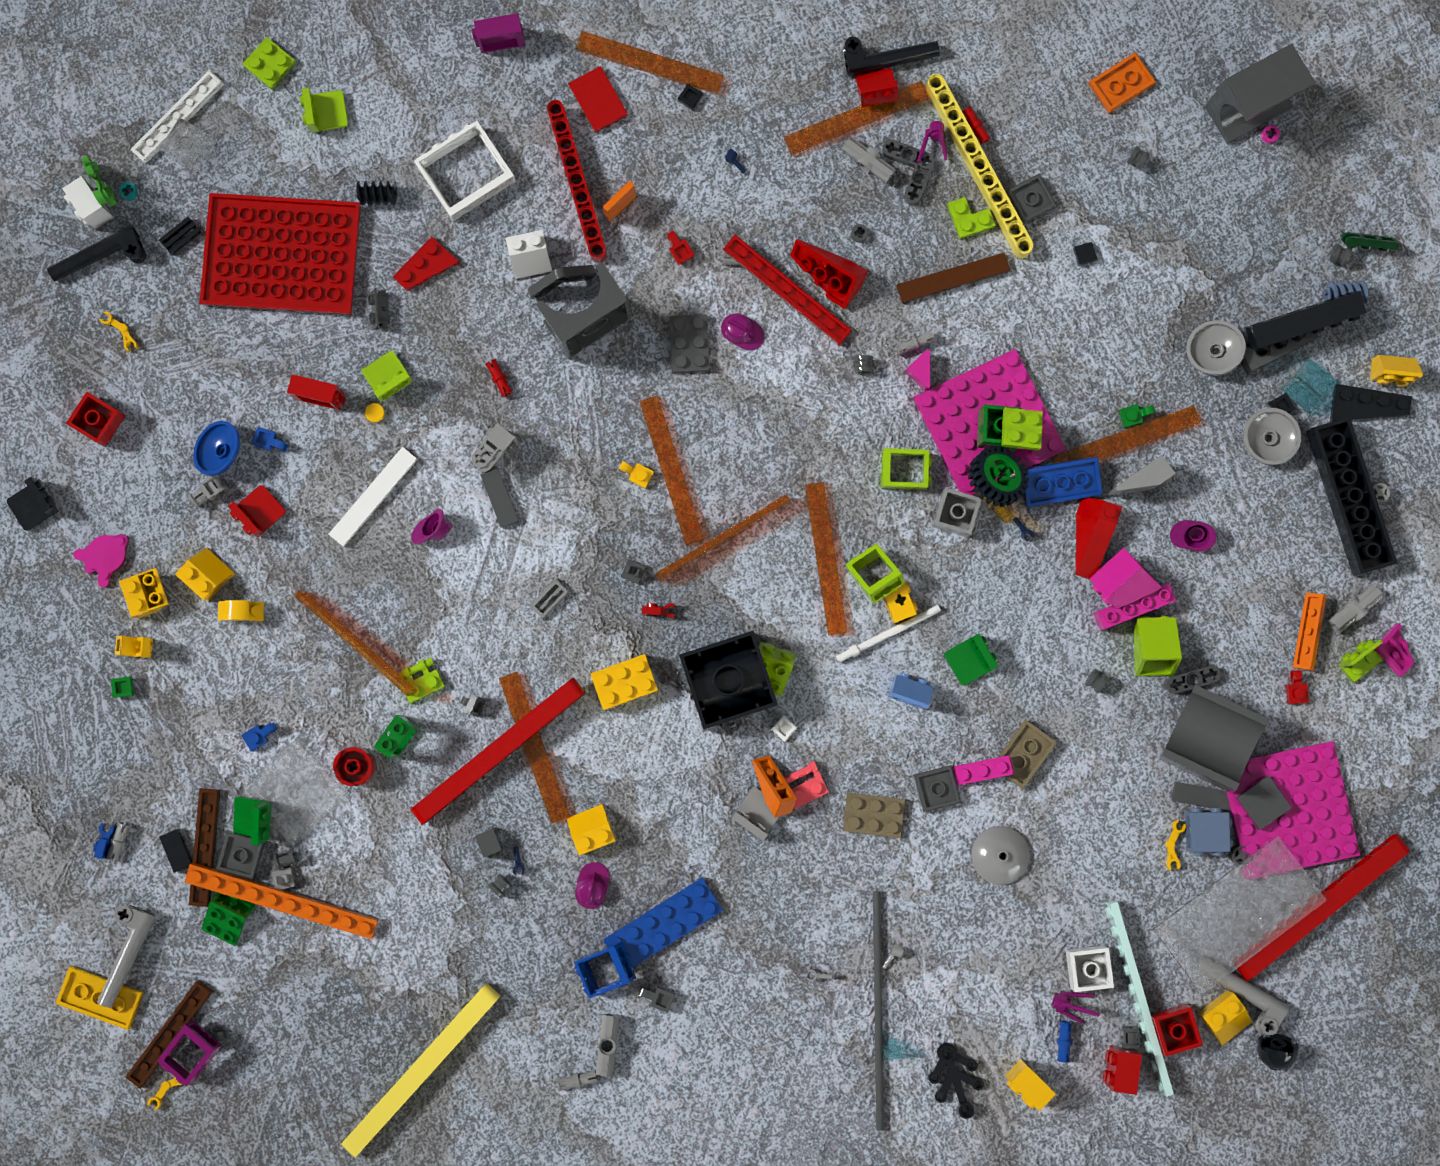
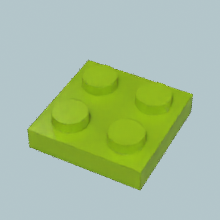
M266 37L242 65L272 90L296 64V61Z
M1005 407L1003 409L1001 447L1039 451L1042 442L1043 412Z

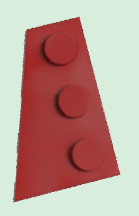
M431 236L393 278L406 291H409L426 282L429 278L437 274L439 275L445 272L444 270L460 263Z

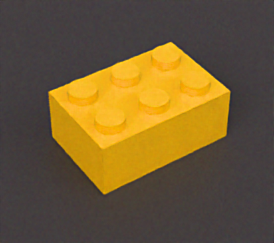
M645 654L590 674L604 711L659 691Z

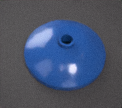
M217 421L202 431L196 441L193 453L194 464L199 472L207 476H216L230 468L236 460L240 449V435L237 428L227 421Z

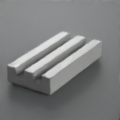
M555 579L533 601L530 607L544 620L570 592ZM557 584L559 587H558V588L548 597V599L537 609L535 606H536V605L555 587V585ZM561 590H563L564 592H563V593L556 599V601L542 614L541 611L552 601V599H553Z

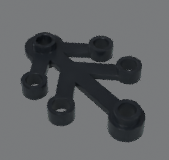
M948 1042L942 1043L937 1049L939 1060L934 1070L928 1074V1079L932 1084H937L941 1079L940 1074L946 1064L949 1071L940 1090L935 1092L934 1097L939 1103L945 1102L948 1090L953 1083L959 1101L958 1113L962 1118L969 1119L974 1115V1107L971 1103L967 1102L960 1080L971 1085L977 1091L983 1089L984 1082L978 1077L973 1078L956 1069L954 1061L964 1065L971 1072L977 1069L978 1064L974 1059H967L957 1054L953 1044ZM945 1049L950 1050V1054L947 1056L943 1055ZM974 1062L975 1066L968 1068V1063ZM933 1074L938 1075V1078L935 1081L931 1080V1076ZM980 1081L981 1086L975 1087L974 1083ZM939 1093L944 1094V1098L941 1100L937 1099ZM964 1106L969 1107V1110L966 1113L962 1112V1108Z

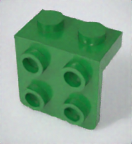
M979 633L944 653L945 659L962 686L998 668L996 663L999 661L993 652L990 653L987 648L989 644L986 638L980 636Z
M237 796L234 799V833L250 836L251 845L255 846L269 840L271 802Z

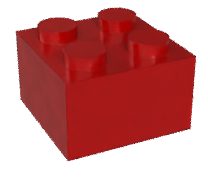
M86 392L66 424L94 442L106 447L126 415L91 393Z
M1182 1004L1151 1014L1161 1052L1165 1057L1203 1046L1191 1006Z
M1110 1045L1109 1050H1106L1105 1061L1107 1062V1070L1103 1072V1082H1105V1085L1113 1092L1137 1095L1142 1054L1135 1049H1125L1121 1046Z

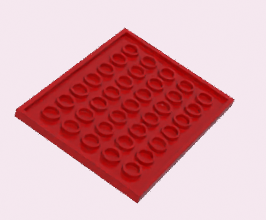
M209 193L199 304L205 306L352 315L361 211L360 202Z

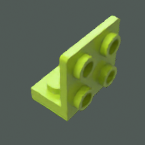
M392 350L361 370L381 402L413 382Z
M1381 639L1364 640L1356 646L1357 650L1353 653L1348 652L1341 657L1342 661L1337 665L1351 683L1356 682L1383 661L1381 656L1374 650L1383 643Z

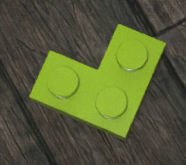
M966 197L947 203L959 240L995 228L996 226L989 208L971 214Z

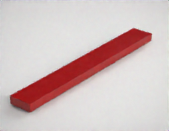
M734 234L723 248L724 252L839 346L852 331L737 235Z

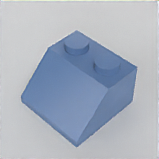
M900 673V676H894L888 697L925 710L929 708L933 687L929 686L930 682L919 679L917 682L911 680L910 675Z

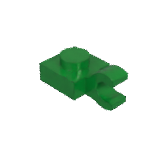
M1138 404L1119 409L1118 412L1123 428L1142 424V417L1153 415L1155 410L1153 405L1139 409Z

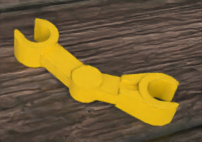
M103 312L109 316L108 321H103L99 318L100 322L104 325H112L121 331L124 348L131 353L129 345L133 343L134 347L138 349V343L130 335L128 326L115 320L109 312Z
M1179 820L1173 821V831L1165 842L1168 853L1166 860L1168 870H1171L1170 864L1173 861L1176 863V869H1180L1181 865L1174 847L1179 834L1186 830V824L1183 823L1182 828L1178 830L1176 824Z
M176 1077L169 1081H164L157 1094L148 1100L147 1106L151 1105L153 1100H156L157 1106L154 1110L159 1109L162 1106V1098L168 1089L182 1084L177 1082Z

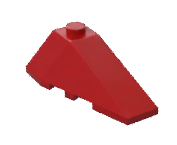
M796 239L790 254L801 269L812 276L815 280L814 283L817 286L820 285L826 292L827 298L844 309L847 308L861 289L868 273L866 269L853 261L800 239Z
M1081 498L1075 515V575L1090 580L1099 570L1117 525L1122 506L1099 499Z

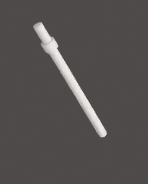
M936 605L857 646L854 644L848 647L849 650L835 657L838 663L850 657L854 658L860 655V652L941 612V609Z

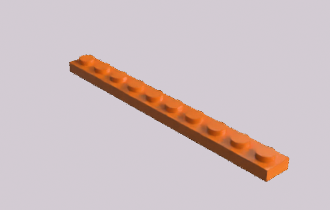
M193 862L189 864L185 883L369 939L373 938L378 923L377 918Z

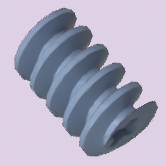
M1353 281L1351 283L1337 282L1336 284L1330 282L1325 289L1324 300L1352 291H1361L1363 302L1366 304L1368 300V286L1364 281Z

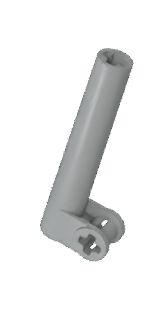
M129 905L120 906L115 910V920L131 929L97 1001L98 1004L112 1008L156 917L154 914ZM123 911H127L128 918H124Z
M1202 955L1198 959L1195 969L1261 1009L1255 1021V1028L1259 1033L1274 1035L1278 1031L1283 1019L1288 1014V1005L1206 956ZM1265 1022H1267V1025L1269 1026L1268 1029H1266V1026H1264Z

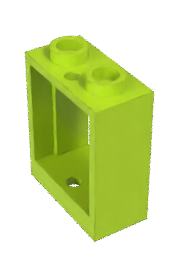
M883 448L881 489L927 490L928 485L932 484V474H929V467H932L933 457L929 455V450ZM891 455L923 456L922 483L891 482Z
M877 543L845 564L851 577L873 605L905 584L902 573ZM880 557L891 570V573L869 587L858 574V571Z

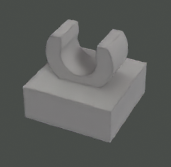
M292 867L271 872L274 887L286 889L296 886Z

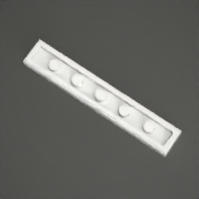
M208 70L130 150L146 164L203 107L224 83Z
M402 447L331 530L329 535L345 547L418 459Z

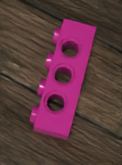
M1164 584L1160 590L1119 609L1112 605L1094 612L1093 614L1100 631L1176 601L1170 584Z

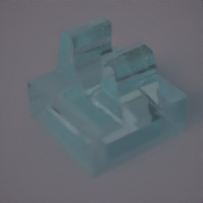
M889 1039L887 1041L888 1049L883 1050L884 1061L904 1058L903 1047L897 1048L896 1039Z

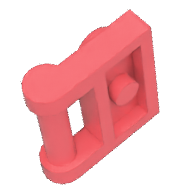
M814 761L790 775H783L788 785L811 772L815 776L791 788L797 798L794 809L829 792Z

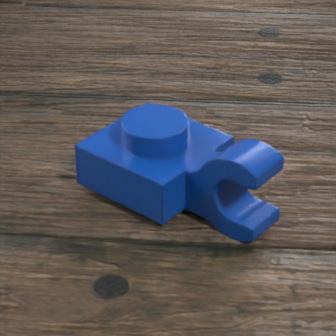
M259 426L251 442L252 445L269 452L272 447L284 452L288 448V444L276 439L278 434Z
M269 723L263 728L260 725H256L241 736L250 751H254L269 742L267 736L278 728L275 723Z
M100 824L99 833L101 838L96 841L93 849L95 858H106L111 846L110 840L116 831V826H111L110 831L106 832V824Z

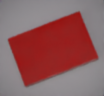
M601 66L568 83L595 133L628 116Z

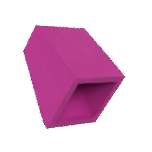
M1125 548L1120 550L1090 578L1094 584L1092 587L1098 595L1102 594L1100 598L1108 606L1112 604L1116 609L1162 588Z

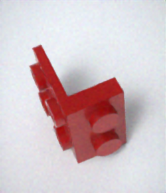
M891 68L856 75L861 107L899 100L897 80L894 79Z
M259 485L239 504L233 501L228 505L231 510L230 515L236 521L240 520L244 524L242 526L243 530L248 535L252 534L257 537L261 536L286 513L282 505L263 485Z

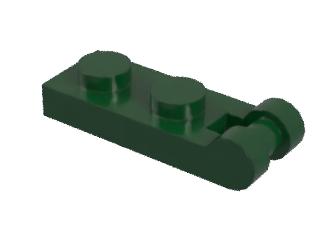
M1345 232L1341 236V241L1350 249L1361 246V248L1372 250L1374 247L1379 248L1381 251L1390 252L1391 249L1398 250L1400 242L1394 237Z

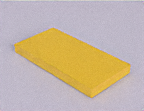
M69 966L55 1004L130 1030L144 991L123 984L112 1008H108L97 1003L108 978L75 966Z

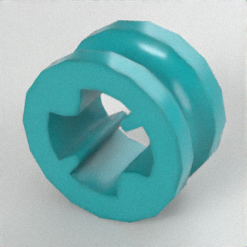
M130 182L122 183L119 187L120 195L127 201L134 200L138 195L137 188ZM129 187H131L130 189L133 192L129 193L127 196V194L124 191L128 190Z

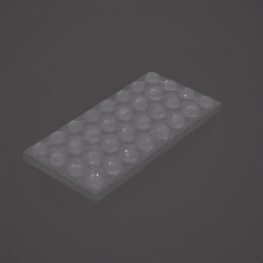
M1276 836L1154 927L1153 930L1200 994H1204L1322 905L1327 899L1281 838Z

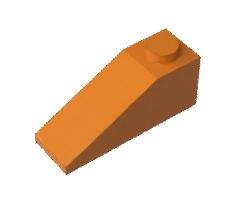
M770 755L753 759L752 763L765 802L773 816L776 818L792 813L797 798Z

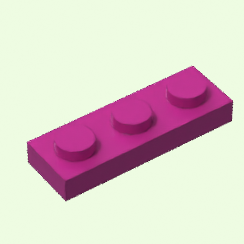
M1010 755L953 766L957 786L1014 774Z

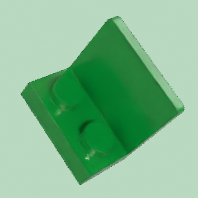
M217 893L209 903L201 929L236 946L244 923L253 913L256 905Z

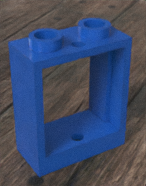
M621 942L586 955L574 962L575 971L580 976L583 990L589 999L626 985L636 979ZM609 953L620 979L598 988L588 961Z

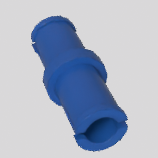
M1060 1021L1059 1038H1057V1043L1059 1044L1058 1062H1070V1045H1073L1071 1021Z

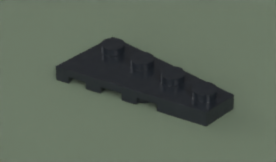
M1336 384L1334 385L1329 422L1350 417L1351 420L1408 416L1410 415L1412 396Z

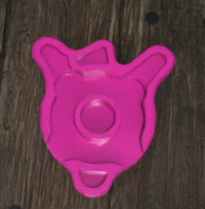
M123 534L116 536L102 535L95 538L88 547L75 550L73 556L76 560L84 562L87 573L92 574L97 571L98 585L106 588L110 584L113 573L119 570L126 561L125 556L129 539Z

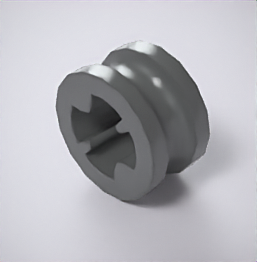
M862 224L855 225L851 231V238L857 243L863 242L868 236V229ZM857 229H861V232L864 231L861 238H858V235L855 236Z

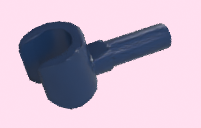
M729 149L725 156L726 161L731 164L733 163L744 174L746 170L736 160L737 152Z
M1017 517L1013 519L1022 532L1021 538L1023 540L1029 541L1025 536L1027 532L1032 537L1035 536L1034 532L1027 530Z
M514 847L515 865L513 867V874L516 875V867H521L523 874L525 866L521 863L519 847Z

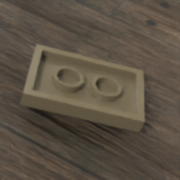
M1025 719L998 755V757L1011 756L1014 774L1005 777L1021 789H1024L1057 742Z
M847 792L843 831L901 838L905 799Z

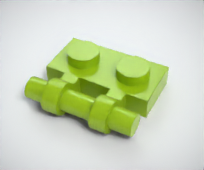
M431 657L418 661V664L410 668L407 666L396 674L399 681L404 678L408 681L402 688L410 704L446 687L437 669L432 672L429 671L428 667L434 664ZM422 670L424 675L414 679L413 674Z

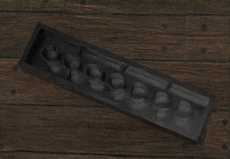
M1350 417L1307 430L1306 433L1353 576L1397 564L1398 562Z

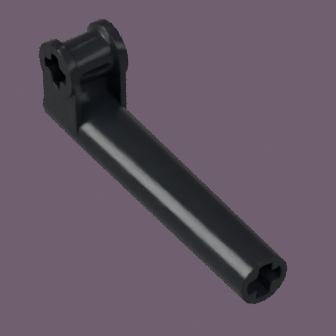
M849 37L845 41L843 54L847 74L852 76L940 56L938 42L933 41L864 55L861 41L857 37Z
M130 225L48 267L47 271L52 280L57 281L121 249L135 264L144 262L147 254L133 225Z

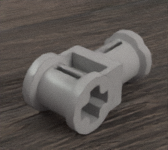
M220 475L209 476L199 485V490L193 494H188V498L199 509L202 503L208 499L213 501L229 491V488L223 484Z

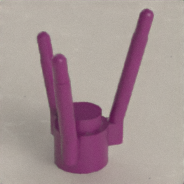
M933 121L930 123L929 129L925 130V137L917 159L918 163L921 162L929 137L933 141H940L944 160L948 159L944 123Z
M1060 991V994L1055 993L1052 1008L1056 1009L1055 1012L1062 1013L1081 1024L1083 1020L1066 1010L1071 1008L1086 1014L1100 1016L1097 1012L1070 1004L1071 999L1068 998L1095 997L1093 993Z

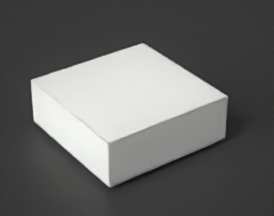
M783 715L771 730L785 742L798 727Z

